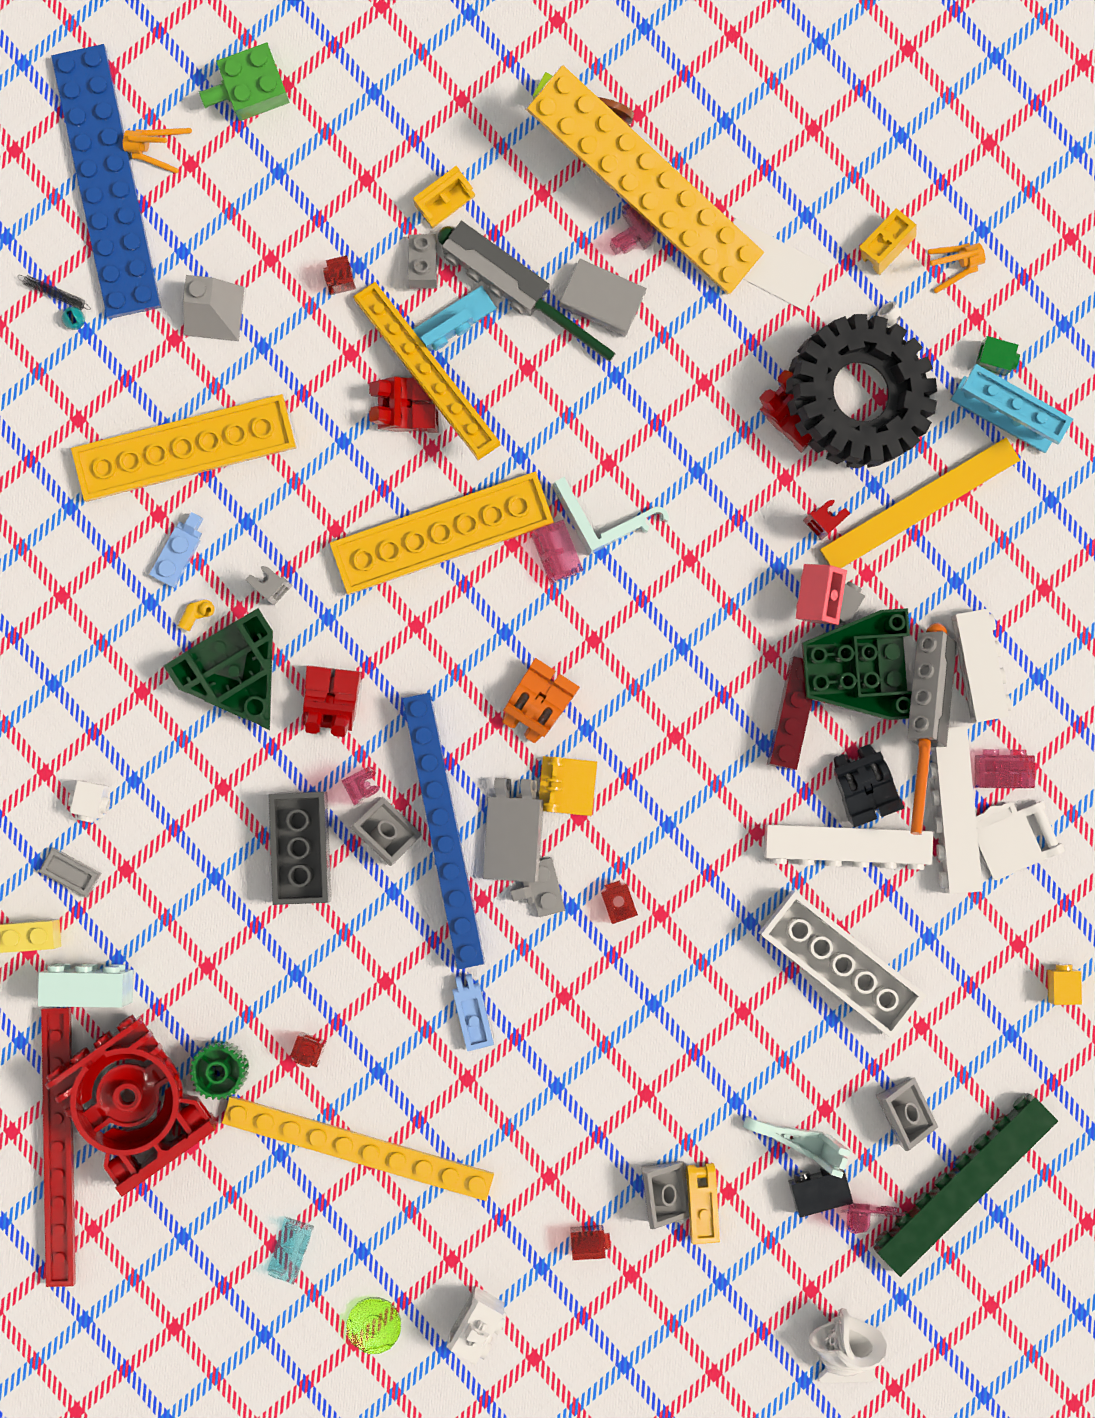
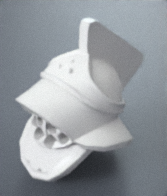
M841 1308L838 1310L839 1316L832 1318L831 1322L818 1327L809 1336L811 1347L820 1354L822 1363L826 1367L819 1373V1381L822 1383L873 1382L876 1379L874 1368L885 1359L887 1343L882 1333L874 1326L849 1317L847 1309Z

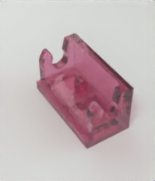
M564 520L536 529L531 534L551 585L571 578L583 571Z
M367 767L341 780L354 805L364 803V799L379 791L380 786H370V782H365L376 775L373 767Z

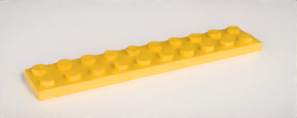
M564 65L560 66L525 109L726 294L732 293L764 254L761 248Z

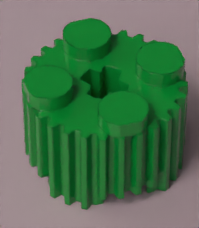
M218 1041L208 1044L197 1052L198 1054L194 1056L190 1069H192L190 1075H193L191 1081L195 1082L193 1086H196L195 1091H200V1096L204 1094L205 1099L211 1097L214 1100L217 1097L220 1100L222 1097L224 1099L228 1096L231 1097L240 1090L247 1080L246 1076L249 1074L247 1072L249 1062L246 1055L241 1054L243 1051L238 1050V1046L233 1047V1043L228 1045L227 1041ZM214 1065L217 1067L221 1065L224 1068L225 1074L222 1073L220 1076H217L214 1073L217 1070L214 1068Z

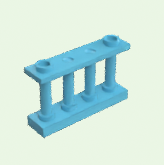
M978 364L974 365L968 377L964 376L950 399L1043 453L1047 452L1052 442L1057 445L1061 442L1073 421V418Z

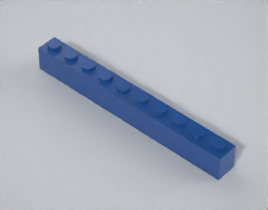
M431 693L403 698L457 970L485 964V957Z

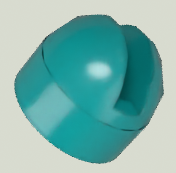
M68 307L63 311L62 322L67 328L78 330L84 325L85 316L79 308ZM70 312H72L77 321L74 324L68 316Z

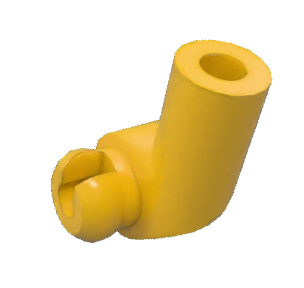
M209 600L189 603L177 626L190 632L196 619L213 615L215 611L214 605Z

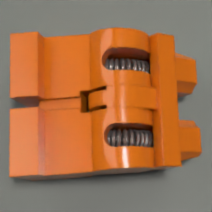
M537 658L533 660L503 709L505 715L502 720L505 725L514 729L519 721L528 726L524 736L533 743H536L542 736H546L580 688L560 673L553 682L551 679L556 671Z

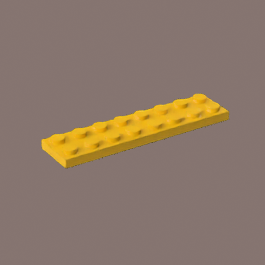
M283 394L73 447L71 451L83 499L85 502L296 449L297 447Z
M535 471L330 542V546L346 592L350 595L554 524Z

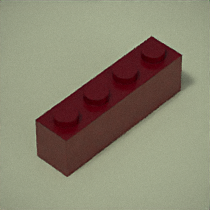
M795 656L790 658L767 765L797 770L812 700L806 698L803 658Z

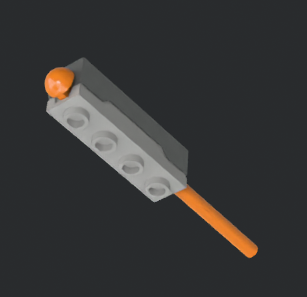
M939 623L931 624L926 632L918 633L907 735L909 740L919 746L910 832L913 835H922L931 747H947L957 642L947 635V629Z

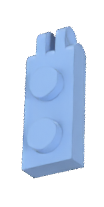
M471 973L466 974L468 986L463 987L461 976L455 977L457 988L452 989L467 1052L494 1045L479 983L474 984Z

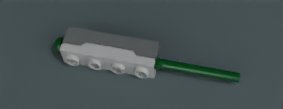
M462 220L456 228L445 226L439 231L438 240L442 245L443 253L445 254L444 258L455 267L460 265L465 268L467 276L475 282L483 281L489 286L488 290L499 299L503 296L511 302L510 306L516 312L522 315L525 312L531 316L535 310L541 311L610 362L614 358L615 352L543 300L550 290V284Z

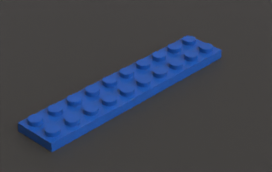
M104 44L51 55L107 318L112 319L162 308L129 152L123 149L124 129L106 47Z

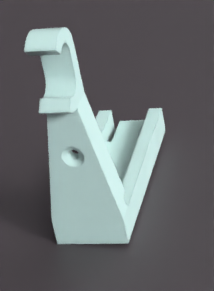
M565 477L555 481L552 486L589 555L639 528L647 533L649 526L646 524V518L654 514H659L664 522L669 520L668 513L664 508L653 507L600 534V537L597 538Z
M746 1116L743 1124L744 1128L778 1140L805 1156L812 1158L831 1175L842 1178L843 1172L840 1169L845 1170L848 1161L844 1155L849 1156L851 1151L831 1135L818 1131L776 1126Z

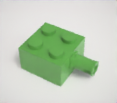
M267 42L217 60L216 62L223 78L222 84L199 91L205 108L225 100L231 101L239 121L290 103Z

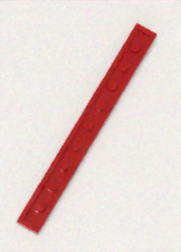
M51 1007L41 1009L46 1287H68L76 1284L73 1121L70 1116H66L64 1113L65 1109L60 1102H56L54 1099L55 1095L50 1089L46 1088L45 1084L48 1081L46 1076L62 1063L66 1067L71 1064L69 1061L72 1059L71 1007Z

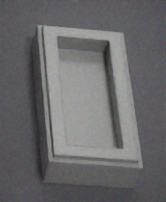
M54 847L51 848L39 870L45 876L86 898L89 897L102 874Z

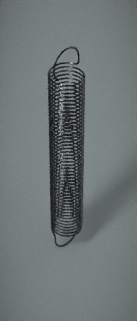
M27 275L28 280L26 282L29 284L28 287H33L34 290L38 289L39 292L43 291L44 294L48 293V296H54L53 298H58L59 301L63 300L64 303L68 302L69 305L73 304V307L78 306L80 310L84 307L81 298L72 296L69 293L67 294L65 291L62 294L60 292L61 289L57 288L55 290L56 287L47 285L44 282L42 283L40 280L37 283L35 281L36 278L32 277L33 280H31V276Z

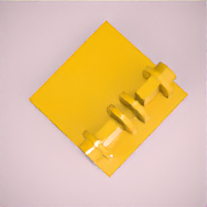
M543 756L539 799L543 800V811L592 816L597 761Z

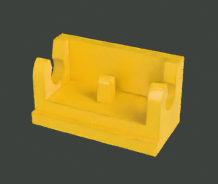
M455 166L416 195L413 201L415 207L433 229L473 199L475 193L460 169Z
M896 208L859 246L863 261L869 260L873 264L874 271L880 275L916 238L917 224Z

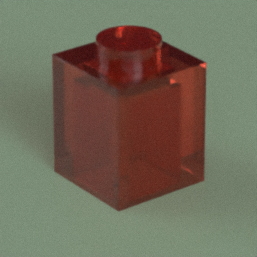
M603 1225L570 1227L572 1261L606 1258L605 1250H611L610 1234L604 1233Z

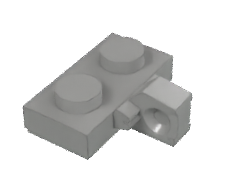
M552 857L540 860L538 882H523L524 887L511 890L513 902L527 898L528 905L535 903L538 917L565 911Z

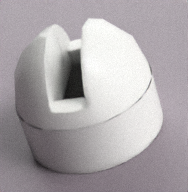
M892 301L881 307L877 316L888 319L887 325L893 326L901 319V310Z

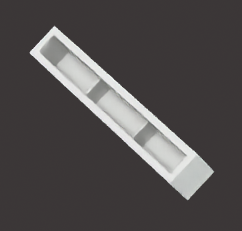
M967 726L950 727L948 729L947 747H931L932 762L929 763L930 779H934L935 790L931 791L932 805L937 806L938 816L934 817L935 833H939L940 844L936 846L938 861H942L943 872H939L940 887L944 888L947 894L983 891L968 730Z
M765 825L764 857L770 858V863L787 864V859H798V865H814V860H825V866H842V861H853V867H869V862L880 863V868L896 869L897 863L908 864L907 869L924 870V864L932 865L933 831H922V835H913L910 833L911 830Z

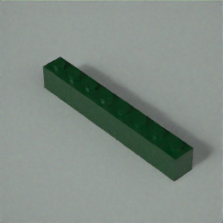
M1031 1094L1019 1097L1013 1104L1014 1109L1007 1116L1005 1114L1000 1116L994 1122V1129L988 1135H981L974 1142V1148L968 1154L964 1153L954 1162L955 1167L948 1174L945 1172L935 1180V1187L929 1193L924 1192L915 1200L914 1204L916 1206L909 1212L905 1211L895 1220L896 1225L889 1232L884 1231L875 1240L876 1245L873 1247L874 1250L899 1277L910 1269L1058 1122L1036 1097Z

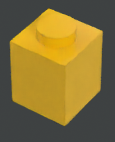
M1057 964L1056 969H1047L1048 1003L1053 1005H1082L1081 971L1073 969L1071 964Z

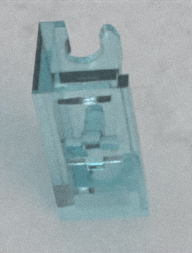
M285 1217L267 1270L269 1271L268 1275L294 1285L314 1229L313 1225Z

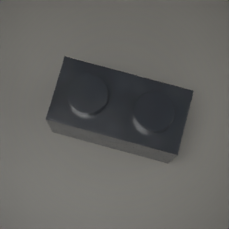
M821 1167V1172L810 1174L809 1171L800 1172L794 1175V1179L788 1180L796 1212L800 1218L853 1204L847 1177L843 1169H840L843 1172L842 1178L831 1175Z

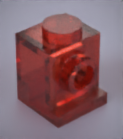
M345 255L326 260L327 267L323 268V273L329 294L334 295L355 290L356 286L348 256Z
M620 880L604 885L606 890L601 891V895L612 924L638 916L627 883L621 884ZM616 896H621L624 899L622 906L614 905L613 900Z
M301 1032L297 1036L290 1056L299 1065L309 1068L311 1066L318 1067L327 1041Z

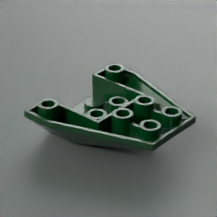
M908 608L879 610L802 642L806 698L886 720L909 719L912 691H907L903 637L910 636Z

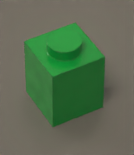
M986 336L981 342L976 364L990 372L1007 376L1012 369L1016 370L1020 354L1017 353L1019 345Z

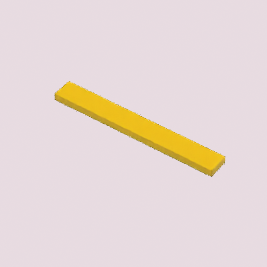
M373 282L354 295L353 298L356 304L475 458L479 461L499 447L500 441L378 284Z
M1006 437L821 548L820 552L828 565L843 568L1020 461V458Z

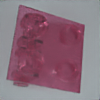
M853 1203V1205L849 1204L848 1209L841 1210V1213L847 1214L846 1226L848 1231L853 1234L863 1233L869 1229L870 1216L889 1218L905 1216V1213H897L898 1207L891 1206L876 1207L875 1211L870 1210V1205Z

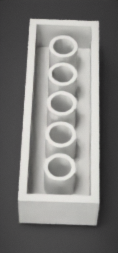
M790 891L758 932L891 1039L894 1038L927 996L796 891Z

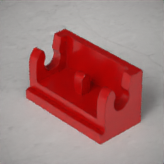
M835 500L827 501L816 512L813 510L803 520L821 541L851 514L844 508L836 516H832L833 513L831 511L828 512V508L834 504Z

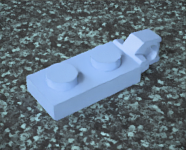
M191 512L185 524L182 522L178 523L149 575L173 588L177 586L201 542L199 539L202 533L197 530L203 521L202 517Z

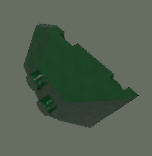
M259 608L241 617L164 665V668L179 690L270 730L273 630Z

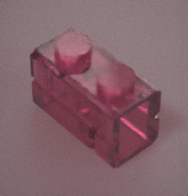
M983 749V755H975V788H1034L1035 756L1027 755V750H1010V755H999V750Z

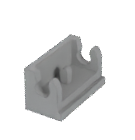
M261 566L262 571L268 575V577L263 578L264 583L252 575H249L245 581L265 599L275 605L293 585L283 576L280 578L270 568Z

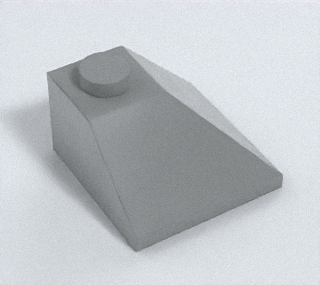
M186 275L183 296L184 335L239 341L245 287L212 277Z

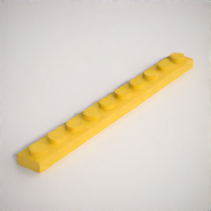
M235 1096L229 1098L222 1124L483 1201H487L494 1173Z

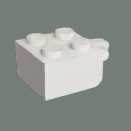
M476 1286L448 1335L446 1347L476 1365L479 1358L484 1360L492 1346L490 1343L493 1333L498 1335L506 1321L504 1319L506 1316L504 1302Z

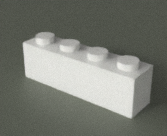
M987 608L951 616L971 723L1009 717L1008 711L1012 709L1009 695H1005L1003 684H1006V674L1004 668L999 666L998 657H1001V648L999 642L994 640L993 630H996L994 615L989 614V609Z

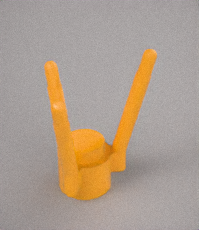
M192 129L126 130L123 136V149L126 152L132 153V159L143 160L167 171L178 173V168L144 155L143 152L148 151L150 143L167 142L165 137L154 136L190 134Z
M967 243L960 246L928 250V254L958 252L955 255L931 260V266L959 260L961 267H966L962 272L934 288V293H938L968 274L978 271V265L984 264L986 260L984 249L980 243L973 245Z

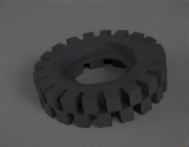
M854 314L848 319L844 316L832 321L811 335L812 337L804 341L797 350L800 354L792 359L788 370L793 373V376L786 380V394L794 395V399L787 403L790 416L799 415L801 421L795 424V427L801 437L809 433L812 436V440L808 445L814 451L820 453L826 450L828 451L827 460L836 464L846 461V467L861 468L865 465L868 468L879 466L912 449L921 441L918 437L927 433L932 423L927 418L935 414L937 401L930 399V395L937 392L936 378L926 377V373L933 369L928 356L919 359L916 355L923 347L915 337L906 342L903 339L907 332L906 329L897 323L888 328V319L877 315L867 320V314ZM852 363L867 364L875 368L885 380L888 389V401L884 411L877 418L870 421H858L847 416L839 408L834 396V382L839 371L846 365Z

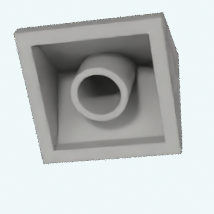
M384 797L351 826V829L389 866L394 865L422 835Z
M915 1077L876 1095L899 1145L905 1151L911 1150L938 1128Z
M684 1162L641 1166L650 1229H656L688 1218V1190Z

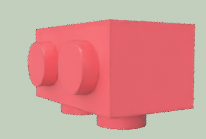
M804 564L799 599L796 606V619L811 623L839 625L847 570L831 565Z

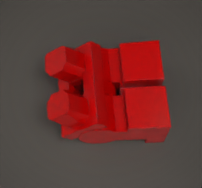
M784 370L778 376L777 381L781 385L776 392L771 389L765 390L759 397L763 405L759 410L802 453L812 440V436L807 433L801 437L795 427V424L801 421L799 415L790 416L787 403L794 399V395L786 394V380L792 377L793 373Z
M394 376L369 383V394L373 397H378V406L371 407L369 411V421L378 424V429L394 432L419 431L439 433V410L413 376L412 378Z
M307 666L303 704V725H305L306 733L317 734L320 732L321 727L331 728L333 736L345 737L348 730L352 731L362 672L335 669V677H333L334 668Z

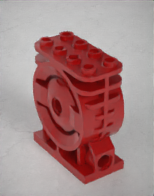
M133 1014L119 1023V1026L116 1027L118 1029L117 1032L112 1034L109 1030L93 1043L95 1047L90 1051L85 1047L69 1060L71 1062L70 1065L66 1067L62 1063L46 1076L48 1081L45 1084L46 1088L50 1089L55 1095L54 1099L56 1102H60L65 1109L64 1113L66 1116H70L80 1135L94 1148L106 1153L103 1168L116 1184L115 1189L121 1197L214 1132L218 1122L212 1112L209 1113L198 1096L184 1094L179 1072L173 1062L162 1049V1045L156 1041L153 1032L146 1027L141 1016L135 1018ZM123 1059H135L142 1062L148 1059L152 1061L147 1067L135 1063H124L110 1069L102 1077L97 1087V1102L84 1110L83 1104L92 1099L95 1080L106 1066ZM167 1082L170 1083V1087L165 1090L162 1109L152 1122L134 1130H122L112 1127L105 1133L99 1131L109 1123L121 1127H133L147 1121L158 1106L160 1087ZM124 1089L132 1090L135 1093V1100L131 1102L124 1101L121 1097V1091ZM181 1103H187L189 1105L183 1108L181 1106ZM175 1119H177L185 1131L172 1141L165 1140L164 1137L172 1128ZM152 1147L156 1149V1152L146 1158L142 1164L134 1156ZM111 1154L117 1155L111 1160Z

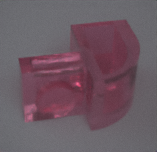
M627 203L622 206V216L630 228L611 239L610 247L615 255L623 252V254L630 252L637 246L636 242L638 241L644 250L647 249L654 241L657 232L647 220Z

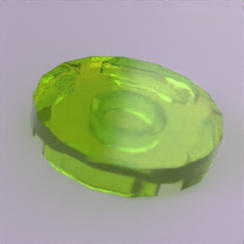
M368 1297L359 1301L351 1309L346 1322L347 1335L350 1342L362 1350V1352L381 1354L389 1350L398 1340L401 1332L400 1314L390 1301L380 1297Z

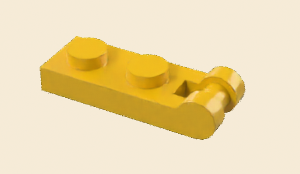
M714 1163L705 1164L704 1167L686 1165L691 1243L695 1245L720 1242ZM697 1178H706V1185L698 1186Z

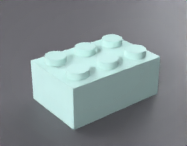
M56 963L47 966V970L39 972L38 1006L122 1008L133 1002V969H125V964H109V966H105L103 969H98V964H81V966H75V968H70L71 964Z

